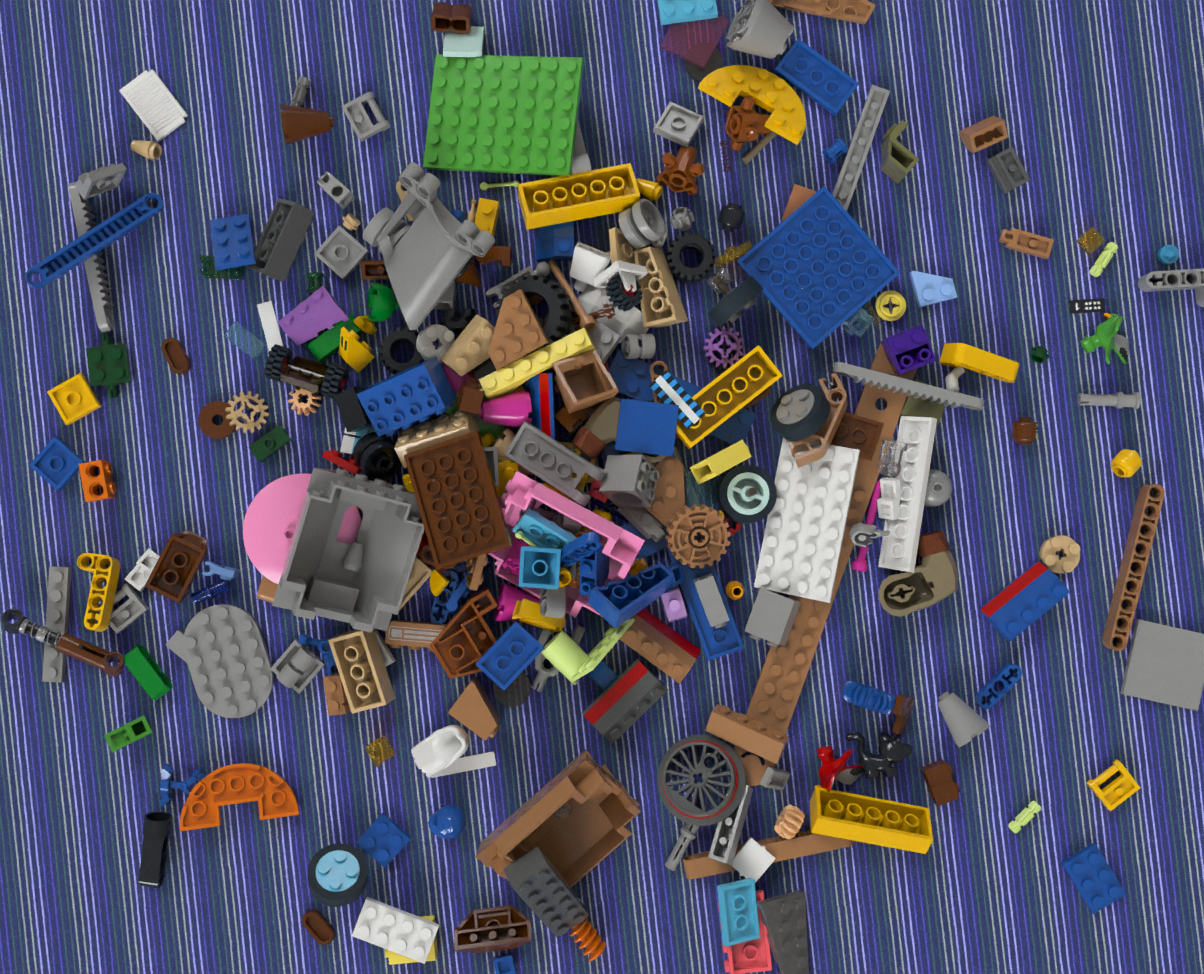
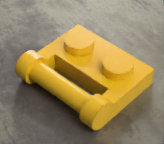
M1117 759L1112 762V766L1094 780L1090 779L1086 782L1110 812L1140 789L1134 778ZM1116 772H1120L1121 775L1102 790L1098 787Z

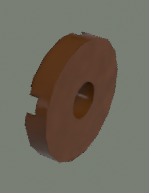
M214 401L202 408L198 422L200 429L205 435L214 439H224L235 432L236 425L230 426L229 424L232 420L226 419V415L230 413L226 412L225 409L231 407L226 402ZM217 415H221L223 422L217 426L214 419Z

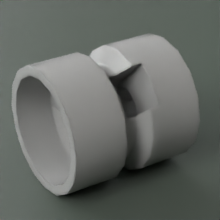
M625 334L621 343L623 357L625 359H637L638 357L640 359L653 358L656 349L654 336L652 334H639V336L637 334Z

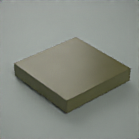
M914 379V380H913V381H916V382H920V383H923V384H927V383H925V382H923V381H920V380H918V379ZM914 395L906 398L900 415L936 418L937 428L945 406L943 403L936 404V401L930 403L928 399L922 401L921 397L915 399Z

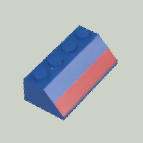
M543 371L526 381V388H530L532 407L531 415L528 418H532L531 425L556 440L553 371Z
M1037 561L979 610L1003 639L1012 641L1069 594L1070 591L1053 572Z

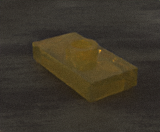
M750 241L738 247L733 245L727 248L725 254L715 259L716 268H720L752 249Z

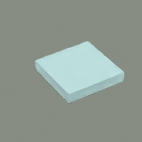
M471 26L470 32L466 34H459L453 31L445 32L443 57H482L484 27Z

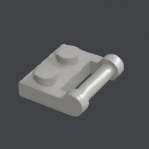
M367 92L341 106L360 142L389 129L391 126L389 121L385 120L374 100L373 92ZM363 104H369L378 124L373 126Z
M128 582L122 586V589L115 594L113 606L126 595L130 598L111 613L109 625L116 634L122 632L149 609Z

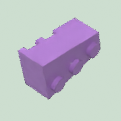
M322 286L290 313L286 314L278 323L283 331L297 345H300L318 336L319 331L325 328L330 330L334 328L333 324L341 320L346 322L350 319L336 299Z

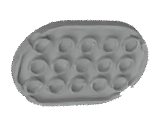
M230 604L213 605L197 613L186 627L183 637V650L200 701L208 710L225 718H241L254 713L264 705L274 684V672L270 669L272 664L257 621L250 613Z

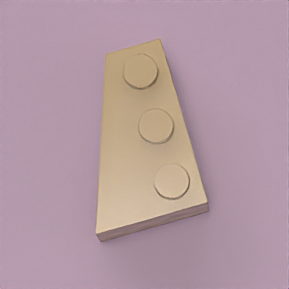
M476 314L440 360L454 372L463 376L490 358L488 350L495 327L486 319Z

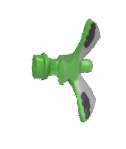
M1104 313V317L1108 320L1097 326L1095 335L1084 337V339L1080 340V343L1087 354L1094 352L1097 347L1101 346L1105 350V361L1107 364H1110L1111 351L1113 349L1118 354L1122 363L1126 364L1129 355V340L1122 335L1116 334L1120 329L1123 317Z

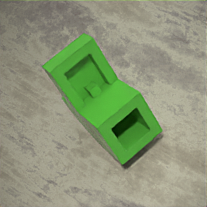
M143 715L105 734L104 737L113 753L151 734L152 730Z

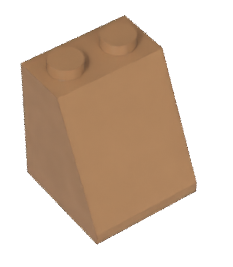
M475 676L449 710L448 714L486 741L488 737L493 738L501 726L498 724L500 717L480 680Z

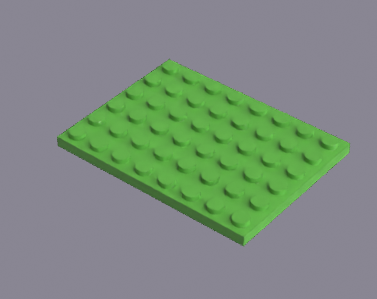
M436 54L423 168L427 170L571 176L584 59L582 57L482 55V57H443V54Z

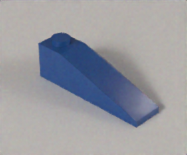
M574 221L541 227L536 240V261H549L551 259L555 261L573 260Z

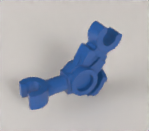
M306 634L300 635L298 643L318 647L317 650H320L325 664H329L327 672L331 675L333 673L332 666H336L328 641L331 638L318 640Z

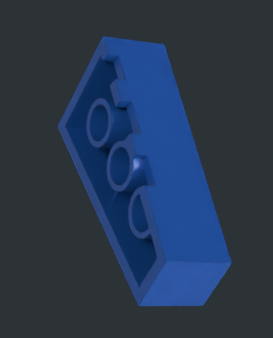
M660 563L643 569L633 576L630 574L622 580L608 582L606 586L592 588L588 603L616 629L670 590L675 575Z

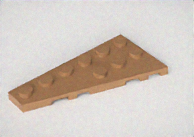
M768 0L776 8L864 25L876 6L868 0Z

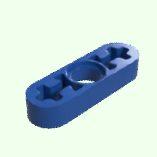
M447 570L443 573L444 576H449L452 573L453 578H455V581H452L449 586L453 587V591L448 588L443 590L448 592L450 597L457 589L459 574L455 570ZM435 596L430 618L433 623L442 624L448 619L449 611L443 608L442 615H444V618H440V620H437V616L434 613H437L440 609V606H436L437 603L446 606L447 602H442L439 596Z
M1012 663L1004 665L976 694V704L983 709L993 707L1021 678V668ZM1009 669L1014 670V676H1008L1010 674ZM1002 675L1004 677H1007L1006 679L1009 680L1008 683L1005 679L1001 678ZM996 681L1003 683L1002 690H994V683ZM988 690H990L992 693H994V694H996V695H995V696L991 695V693L988 692ZM982 696L987 697V704L984 702L982 703Z

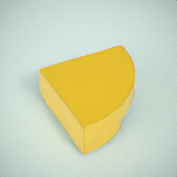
M358 316L353 320L365 333L373 335L377 332L374 324L368 321V316Z
M434 569L430 576L429 583L433 595L439 596L449 584V581L438 569Z

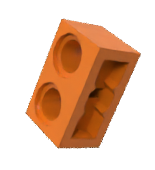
M97 460L78 464L85 502L116 498L115 493L117 489L112 480L113 468L109 460ZM96 467L100 469L98 476L95 474ZM100 486L103 487V493L101 495L98 492V488Z

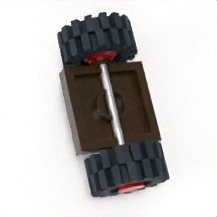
M277 344L272 346L271 351L268 353L269 356L266 358L267 362L264 369V376L266 378L279 382L283 381L314 392H318L321 388V394L335 399V395L345 390V384H347L349 368L337 363H331V365L327 366L299 356H295L292 360V349Z

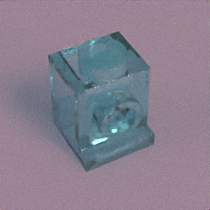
M861 307L842 323L845 326L843 330L850 336L855 334L861 337L875 319Z

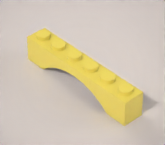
M582 328L479 379L488 399L511 394L525 381L552 368L553 362L593 349L596 350L589 333L585 328Z

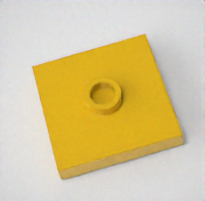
M79 373L47 391L66 425H70L102 407L83 373Z

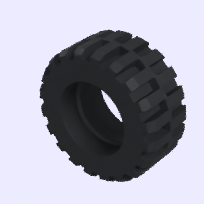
M536 275L522 276L518 278L517 282H510L508 284L510 288H504L501 292L503 297L502 299L498 298L499 310L495 309L496 316H499L503 299L519 289L524 291L527 299L537 295L545 298L547 301L549 317L542 329L549 342L534 350V352L564 338V334H569L571 329L568 328L569 323L573 324V318L570 317V313L574 312L573 306L569 305L571 299L569 295L565 294V289L559 286L558 283Z

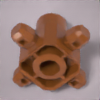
M745 97L741 106H732L727 109L725 130L731 138L730 146L735 151H739L744 142L756 140L759 134H769L771 132L770 129L764 127L770 115L757 114L753 110L754 99L752 97Z
M681 146L677 157H674L670 152L665 153L662 157L665 167L663 172L658 174L657 182L660 185L666 184L671 191L676 193L686 191L689 195H695L698 192V186L695 182L697 177L702 175L705 170L703 164H694L697 157L696 149L692 146H688V148Z

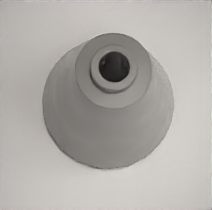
M946 691L938 697L940 701L937 704L958 747L967 744L972 738L979 736L990 727L983 717L955 693L949 694Z

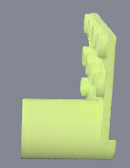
M633 618L628 619L616 629L610 627L605 632V637L589 654L585 653L563 630L558 632L540 653L573 685H576L579 678L594 670L635 620Z

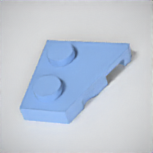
M911 271L909 273L918 308L957 298L952 278L918 271Z

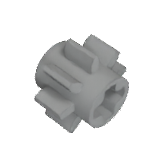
M686 207L676 208L673 211L674 216L670 217L672 226H674V229L678 228L679 231L690 229L692 226L691 222L695 221L693 212L690 209L687 210Z

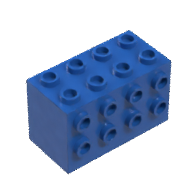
M437 356L373 384L357 394L378 437L384 434L386 437L391 436L401 428L403 430L407 429L417 421L423 422L435 413L439 415L445 412L447 408L453 406L452 402L457 399Z

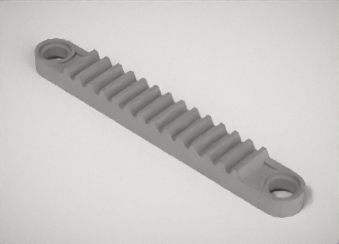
M72 182L68 184V190L78 237L93 229L97 224L92 221L95 218V215L90 213L93 211V208L88 205V200H84L76 189L77 182ZM100 251L93 257L88 258L84 265L97 325L101 332H107L114 329L111 312L114 304L109 302L112 299V296L108 295L111 290L106 287L109 282L104 280L108 275L103 273L106 267L101 265L105 261L100 258L103 254Z
M835 362L832 371L838 375L853 378L855 383L860 381L862 385L869 383V387L875 385L877 389L884 387V391L891 389L892 393L899 391V395L906 393L907 397L914 395L915 399L921 397L922 401L926 399L930 403L936 401V404L943 403L945 407L951 405V408L960 406L981 411L985 401L974 396L842 362Z

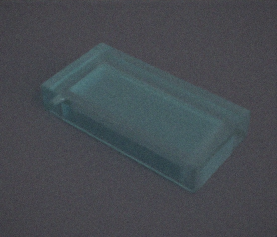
M237 321L224 334L225 338L254 360L267 346Z

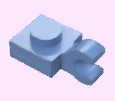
M212 561L204 563L211 567L210 572L202 571L204 576L218 574L221 579L229 581L232 578L239 577V569L217 565Z

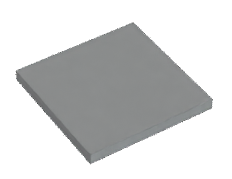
M1136 619L1120 693L1198 711L1204 685V634Z

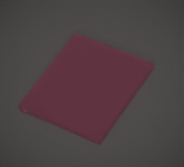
M718 15L717 18L672 23L660 48L705 68L729 20Z

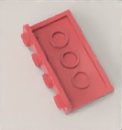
M763 890L756 891L757 901L764 900ZM758 907L760 938L725 947L722 943L723 953H727V960H724L725 972H729V974L772 971L770 946L767 938L768 932L766 925L762 923V913Z

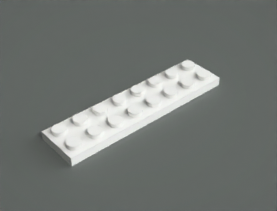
M901 416L893 465L895 473L894 469L892 472V478L900 479V506L896 520L885 519L884 531H890V534L882 538L878 567L914 573L937 423L936 418Z

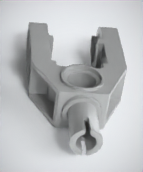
M578 624L571 636V639L577 645H579L586 629ZM542 630L538 641L544 647L552 631ZM541 653L535 658V669H537L538 673L531 685V688L536 689L538 683H540L537 689L539 692L543 691L548 677H553L560 672L554 665L551 668H546L543 665L546 657Z

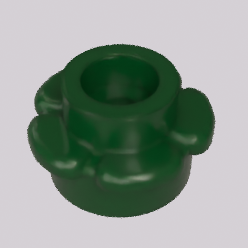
M1037 346L1031 349L1030 358L1036 363H1044L1049 358V354H1047L1046 348Z

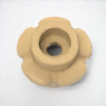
M348 213L346 217L343 216V225L350 231L353 229L358 230V226L361 223L354 215Z

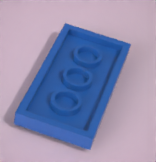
M799 38L774 70L834 116L837 115L859 85L857 81Z

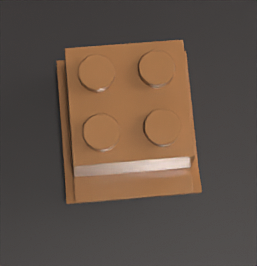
M595 349L552 363L556 372L555 380L569 414L603 403L607 399L615 397L619 392Z

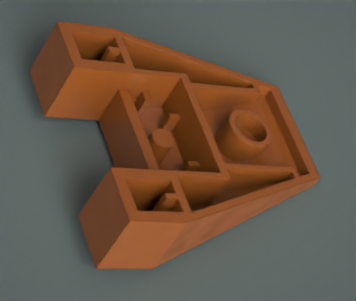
M488 586L472 594L430 644L431 649L450 679L483 672L475 663L497 641L483 614L498 606Z

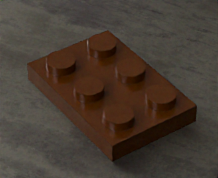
M845 412L830 445L860 450L859 457L872 461L884 423Z

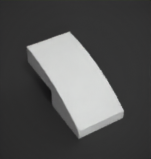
M884 477L880 479L882 498L877 499L879 518L896 520L900 506V479Z
M148 548L124 580L141 592L145 588V584L160 556Z

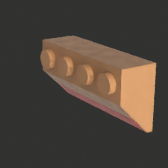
M643 608L631 617L635 621L622 635L620 640L680 684L692 668L701 650Z

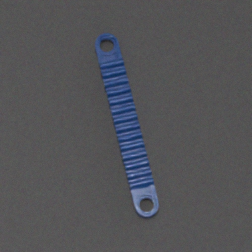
M156 193L144 195L31 267L25 274L28 285L34 289L45 287L52 281L59 279L62 275L67 274L69 270H73L74 267L87 261L88 258L93 257L102 249L107 248L108 245H112L114 241L119 240L122 236H126L128 232H132L141 224L146 223L148 219L162 210L163 202L161 197ZM155 199L159 204L156 208H150L147 205V201ZM34 273L41 274L42 281L33 283L30 280L31 275Z

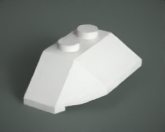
M587 284L585 291L578 298L586 314L604 309L603 305L606 303L613 305L614 302L609 301L611 297L606 294L609 291ZM618 306L614 307L615 315L613 318L608 319L605 316L595 319L622 338L625 334H637L638 336L639 334H646L649 329L643 326L642 312L636 307L629 311H623V309L619 310Z

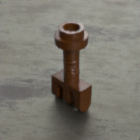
M606 303L603 305L604 309L589 313L588 315L593 316L594 319L605 316L611 319L615 315V310L612 304ZM577 312L571 313L572 318H577L573 320L574 325H579L575 327V331L582 329Z

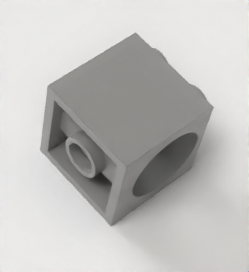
M608 455L604 468L606 474L601 481L599 491L617 507H651L652 501L655 498V487L659 480V471L643 455Z

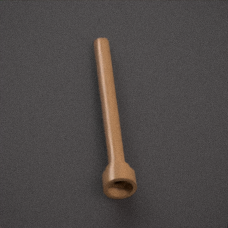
M549 260L548 264L561 287L565 289V294L569 295L571 304L580 317L581 328H585L587 332L593 331L597 326L593 316L586 314L555 260Z

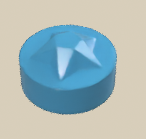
M1166 245L1159 249L1157 258L1160 263L1170 265L1178 260L1179 251L1173 245Z

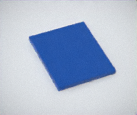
M621 399L615 450L673 456L679 405Z

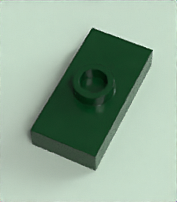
M278 425L250 445L249 449L257 460L262 463L291 442L292 439L282 425Z

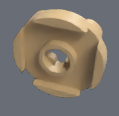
M1056 535L1043 542L1039 556L1044 566L1051 572L1059 574L1069 573L1079 563L1080 546L1068 536ZM1062 549L1064 557H1061L1059 560L1056 551Z

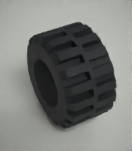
M686 232L683 236L679 235L675 241H672L666 260L670 272L675 276L676 280L680 279L685 284L686 282L694 284L696 281L701 282L703 278L709 275L715 264L716 257L714 245L710 244L709 238H703L704 235L701 233L699 236L696 235V232H692V234ZM685 249H695L701 254L702 263L695 268L686 267L680 261V253Z
M397 327L395 331L393 329L390 330V334H385L383 336L384 341H381L379 344L381 346V349H379L381 357L379 358L383 362V366L393 374L400 373L425 361L416 347L419 333L416 330H409L408 327ZM403 342H410L415 347L414 357L407 363H399L394 356L396 347Z

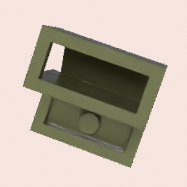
M901 120L898 125L894 123L883 136L885 141L881 145L880 170L897 184L919 161V158L896 140L908 125L904 120Z

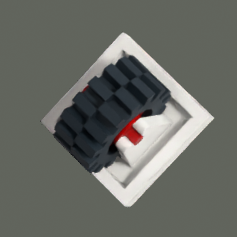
M619 260L613 262L605 271H602L600 275L593 279L594 287L604 288L606 291H609L606 294L611 297L609 301L614 302V307L618 306L619 310L629 311L641 302L643 297L641 295L643 293L639 290L641 288L640 285L636 283L647 275L648 272L645 266Z

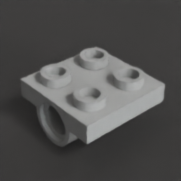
M295 639L270 669L277 675V679L283 685L293 688L300 694L323 668L325 662L305 645L298 643V639Z

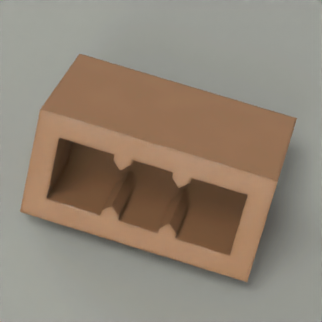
M991 116L959 131L963 144L971 153L978 152L1008 138L1004 119L996 116Z

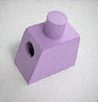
M678 585L671 587V591L668 590L661 595L668 623L687 617Z

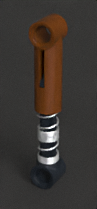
M9 609L2 615L3 627L10 634H29L31 638H36L40 642L55 645L56 651L99 668L112 677L118 676L124 671V657L119 652L107 651L67 633L60 635V632L58 634L52 632V629L48 627L38 626L36 622L31 623V620L23 616L22 612L18 609ZM12 619H17V620H18V621H17L16 623H14V624L8 623V622H9L10 620H12ZM114 661L119 663L115 667L109 665L111 662Z

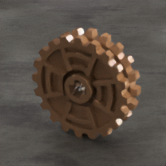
M693 503L690 508L683 506V511L681 512L677 510L675 512L676 517L669 519L671 525L666 526V531L669 534L665 536V540L669 543L667 547L672 552V555L677 560L679 559L681 564H688L690 568H695L697 565L702 569L705 564L712 566L714 560L719 562L721 560L720 555L727 552L725 547L730 545L727 537L731 536V532L727 530L729 525L725 522L723 515L713 507L709 508L706 504H701L699 507L696 503ZM697 532L701 534V537L699 536V539H696L694 537L695 535L697 536Z

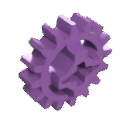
M723 326L720 332L715 328V334L710 332L708 334L710 339L704 340L708 344L703 347V350L708 351L704 356L711 358L710 364L713 361L716 362V368L720 364H722L723 369L726 368L727 364L731 367L734 365L733 361H739L738 356L742 357L744 355L740 351L745 348L744 345H740L744 339H738L739 332L733 334V328L726 331L725 326ZM720 336L719 342L712 344L713 340ZM728 336L731 337L735 343H732L728 339ZM723 341L725 347H728V349L725 351V354L723 352V349H719V347H721V345L723 344ZM736 351L734 357L728 360V354ZM713 352H716L720 356V359L716 358Z

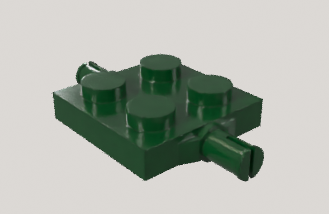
M101 333L102 345L86 348L90 384L92 387H108L109 398H117L116 386L132 382L128 347L125 343L110 344L109 333Z

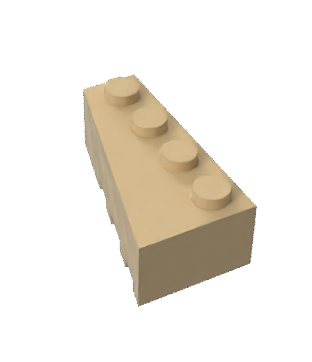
M647 247L634 251L635 264L645 266L648 272L647 275L638 281V285L641 287L639 290L643 293L640 302L643 326L647 328H660L688 321L663 250Z

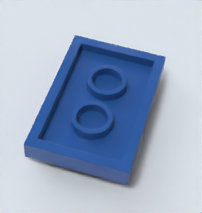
M249 214L210 220L214 261L217 270L256 264Z
M515 621L480 657L475 665L500 688L505 690L545 647L521 624Z
M1090 844L1061 862L1091 913H1097L1126 895L1096 844Z

